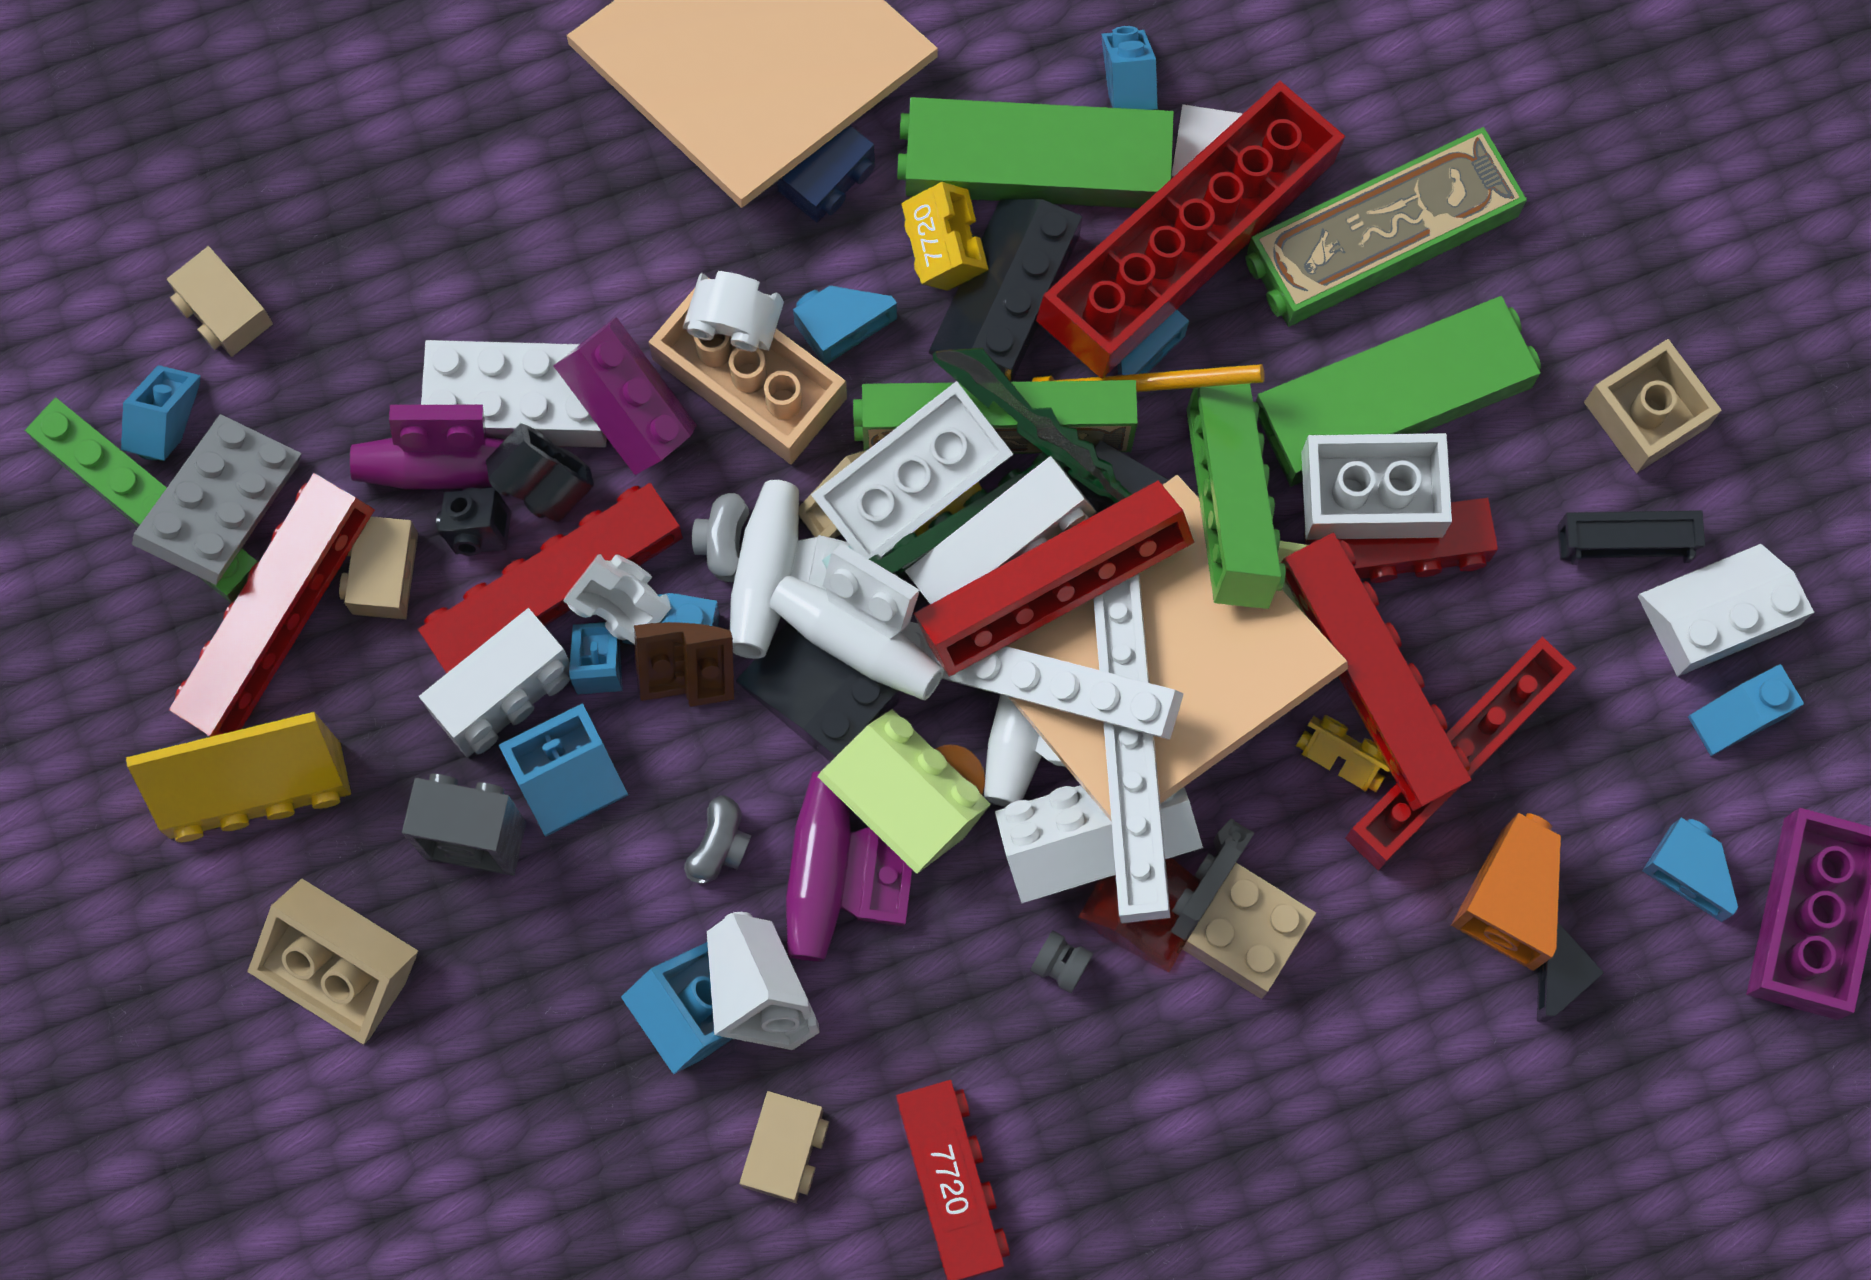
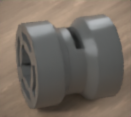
M1052 930L1030 971L1042 978L1049 976L1055 979L1059 988L1071 994L1094 953L1082 946L1074 948L1067 944L1063 935Z

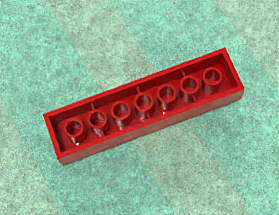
M1282 81L1277 82L1043 295L1036 321L1103 379L1250 242L1251 237L1259 234L1331 167L1346 136Z

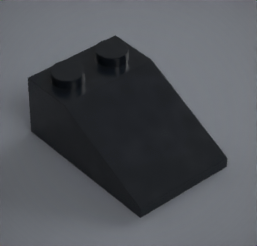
M789 623L770 642L766 655L755 659L736 680L737 684L829 762L867 725L893 709L899 703V690L868 678L812 644Z

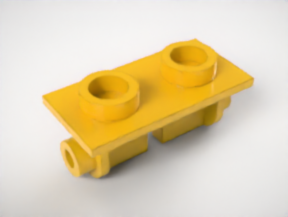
M1324 715L1322 720L1313 716L1308 726L1316 731L1313 735L1304 731L1296 747L1303 750L1302 755L1328 770L1331 769L1337 757L1340 756L1346 762L1338 776L1365 792L1368 788L1377 792L1385 776L1378 773V770L1380 768L1387 772L1390 770L1375 742L1365 738L1360 743L1346 735L1348 728L1341 722L1327 715Z

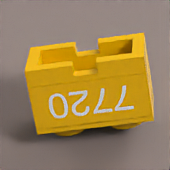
M940 182L901 203L905 216V230L910 238L915 257L914 267L921 284L948 291L989 270L981 238L972 237L970 225L976 222L968 189Z

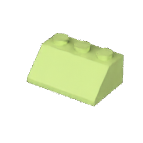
M893 709L867 725L817 776L916 874L963 840L991 805L979 793L975 785L963 778L939 751L933 749L913 729L911 724L906 719L900 717Z

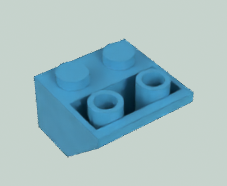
M583 703L499 744L545 837L628 796Z

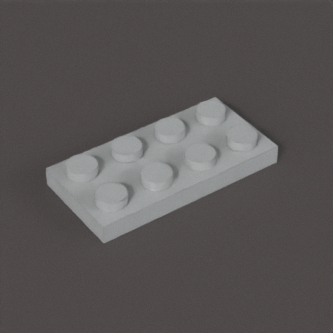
M220 414L137 528L133 536L132 545L217 585L299 465L302 453Z

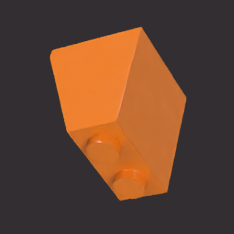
M1518 813L1499 833L1451 926L1534 971L1553 957L1557 947L1561 836L1551 831L1552 825L1545 819L1531 813H1527L1526 816Z

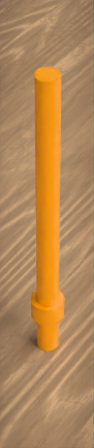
M1262 364L1105 376L1103 379L1100 377L1054 380L1052 376L1034 377L1032 382L1136 380V392L1263 383L1264 367Z

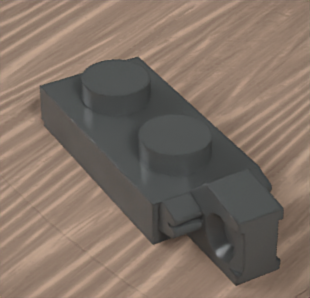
M1230 819L1220 829L1213 840L1217 852L1216 856L1208 853L1194 876L1201 883L1195 892L1186 888L1172 912L1179 915L1171 930L1172 933L1183 940H1188L1254 835L1253 831L1248 830L1233 819Z

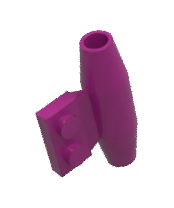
M483 404L390 405L389 423L392 438L352 444L350 448V473L352 481L401 489H484L492 487L488 479L486 459L505 439L486 436Z
M821 771L813 772L796 823L786 894L788 957L812 962L825 961L841 908L857 918V920L904 926L906 924L912 869L869 827L851 833L850 808L817 777Z

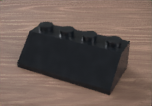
M1000 199L981 239L989 270L959 285L929 349V354L933 355L936 352V355L943 360L999 382L976 359L960 352L952 351L957 349L983 348L1006 377L1013 382L1038 328L1039 323L1036 319L1043 295L1060 280L1080 237L1082 216L1042 199Z

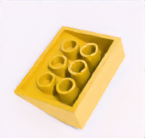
M315 712L126 757L127 767L159 831L170 839L175 838L176 842L197 840L204 836L203 831L221 827L222 831L242 829L249 825L250 819L267 816L268 820L287 818L295 814V808L311 804L314 809L332 807L340 803V797L351 795L341 743Z

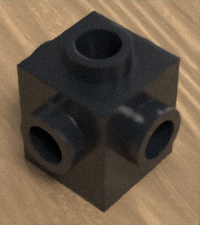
M466 488L463 491L445 492L442 510L437 513L436 527L440 537L444 538L456 555L474 556L480 552L506 550L512 511L494 488Z

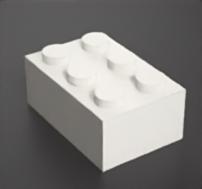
M1446 433L1308 435L1301 452L1306 540L1321 539L1333 532L1337 539L1443 538L1452 523Z
M527 608L424 691L419 698L432 717L468 758L472 753L481 754L494 745L499 738L497 733L509 723L517 725L525 720L533 712V704L546 693L552 696L562 690L570 681L568 676L570 662L563 647L533 612Z

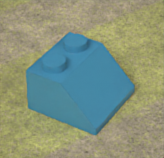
M708 942L651 968L621 996L673 1075L703 1060L732 1040V1038L714 1035Z

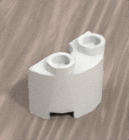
M718 271L715 279H708L705 274L701 273L695 286L683 328L687 329L690 335L699 339L712 340L714 334H723L732 337L731 344L741 350L754 352L759 348L769 351L784 301L778 293L768 295L758 291L760 282L724 271Z
M601 554L597 555L563 600L573 612L581 617L587 618L592 615H598L606 620L605 627L610 634L617 639L629 640L634 644V625L660 623L671 609L667 594L659 597L647 584L652 576L636 563L620 555H615L611 561L604 560Z

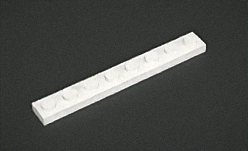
M1137 574L1094 598L1099 670L1149 683L1140 574ZM1104 722L1118 907L1121 923L1170 918L1154 736Z
M910 622L901 632L942 667L929 648L919 624ZM1007 646L950 677L944 670L941 678L1168 740L1171 738L1184 693L1174 689Z

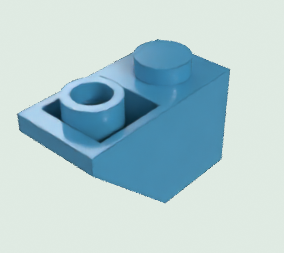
M1121 26L1113 29L1112 33H1102L1108 95L1112 108L1158 109L1156 58L1145 30H1138V28L1133 26Z

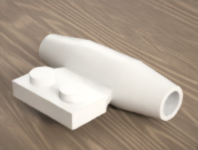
M769 480L764 483L744 532L731 593L730 630L733 637V653L745 658L758 659L766 655L781 618L770 607L772 594L778 584L786 576H792L826 590L822 585L827 569L822 560L829 556L841 543L847 547L850 546L846 541L821 535L798 541L799 489L787 481Z
M842 543L831 553L822 585L826 590L792 576H786L778 584L772 594L770 607L812 644L868 678L919 699L926 700L935 691L943 676L944 669L901 632L910 623L920 591L918 588Z
M1000 694L988 741L984 798L990 803L1006 807L1012 802L1023 800L1042 756L1056 766L1065 765L1009 697Z

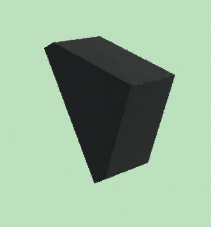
M1558 922L1556 951L1551 959L1538 967L1537 1021L1547 1022L1555 1017L1604 973Z

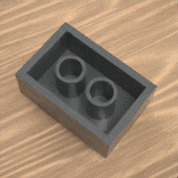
M430 774L429 780L415 777L402 834L424 859L515 876L527 822L510 796L504 794L505 789L503 787L478 782L475 789L458 786L456 778L442 774Z

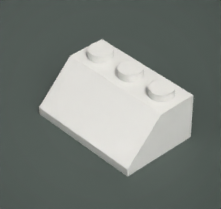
M1762 544L1638 595L1677 677L1796 628L1814 613L1794 571Z

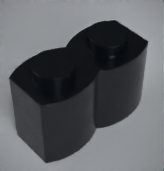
M522 423L486 459L488 479L491 486L503 496L512 495L524 500L527 509L538 518L547 517L553 521L560 522L594 486L591 469L587 464L566 449L555 446L547 437L534 428Z

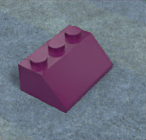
M617 317L553 365L634 475L662 461L686 441L697 426Z

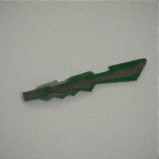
M983 348L934 352L933 360L986 407L989 408L992 402L995 401L1018 422L1017 432L1046 455L1065 463L1070 468L1068 471L1069 475L1096 494L1109 497L1115 503L1132 495L1116 479L1112 464L1098 458L1093 443L1078 438L1077 429L1061 426L1051 407L1032 408Z

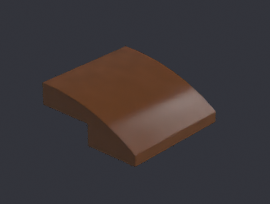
M680 622L634 625L637 688L641 701L686 694L689 707L734 700L733 637L731 630L704 624Z

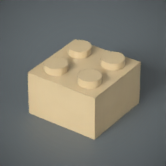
M1669 339L1596 384L1584 402L1636 474L1707 429L1722 411Z
M1235 863L1182 950L1262 999L1271 988L1316 912L1238 863Z

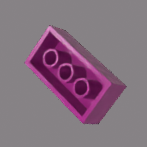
M1798 808L1785 817L1783 821L1746 995L1839 1020L1855 1012L1871 935V827Z

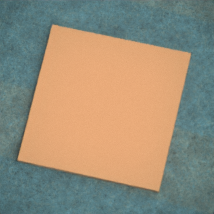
M614 0L567 35L568 44L741 208L938 57V48L885 0Z
M1178 475L1164 483L1163 486L1183 509L1194 543L1139 573L1149 683L1184 693L1170 740L1154 736L1160 804L1348 669L1347 660L1283 590L1275 592L1269 609L1214 603L1200 501ZM1094 598L1007 645V647L1099 670ZM1009 697L1111 821L1104 722Z

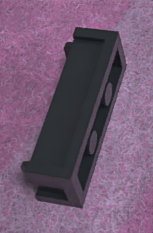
M1702 510L1567 512L1557 525L1560 560H1569L1571 558L1572 565H1577L1581 558L1683 557L1684 563H1690L1696 556V550L1705 546Z

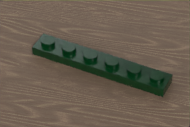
M1071 442L1064 446L1080 460L1082 455ZM1042 452L1033 460V466L1023 472L1019 468L1012 470L999 481V487L989 493L985 489L976 492L964 503V508L957 513L952 514L950 511L942 513L929 524V530L919 536L914 532L910 533L895 544L892 553L883 558L877 554L869 558V560L902 580L907 578L908 574L905 571L1050 456ZM1054 459L1070 476L1068 474L1070 468L1065 463Z

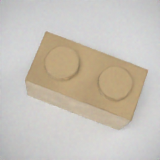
M209 246L167 278L175 292L170 297L171 301L186 318H189L192 314L197 317L203 324L197 330L214 350L221 345L233 357L273 325L261 304Z
M370 517L347 555L351 556L349 573H342L340 579V599L345 600L344 603L352 615L395 619L407 618L418 532L411 520Z
M767 1091L739 1184L741 1187L793 1203H797L799 1193L808 1195L816 1168L808 1165L813 1147L822 1148L829 1126V1121L822 1119L823 1108Z

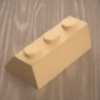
M300 879L271 905L248 973L364 1045L370 1039L406 984L418 950L309 882Z

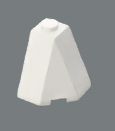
M734 912L725 916L721 922L707 931L714 1035L793 1050L820 1033L819 1023L772 921L754 918L747 912Z

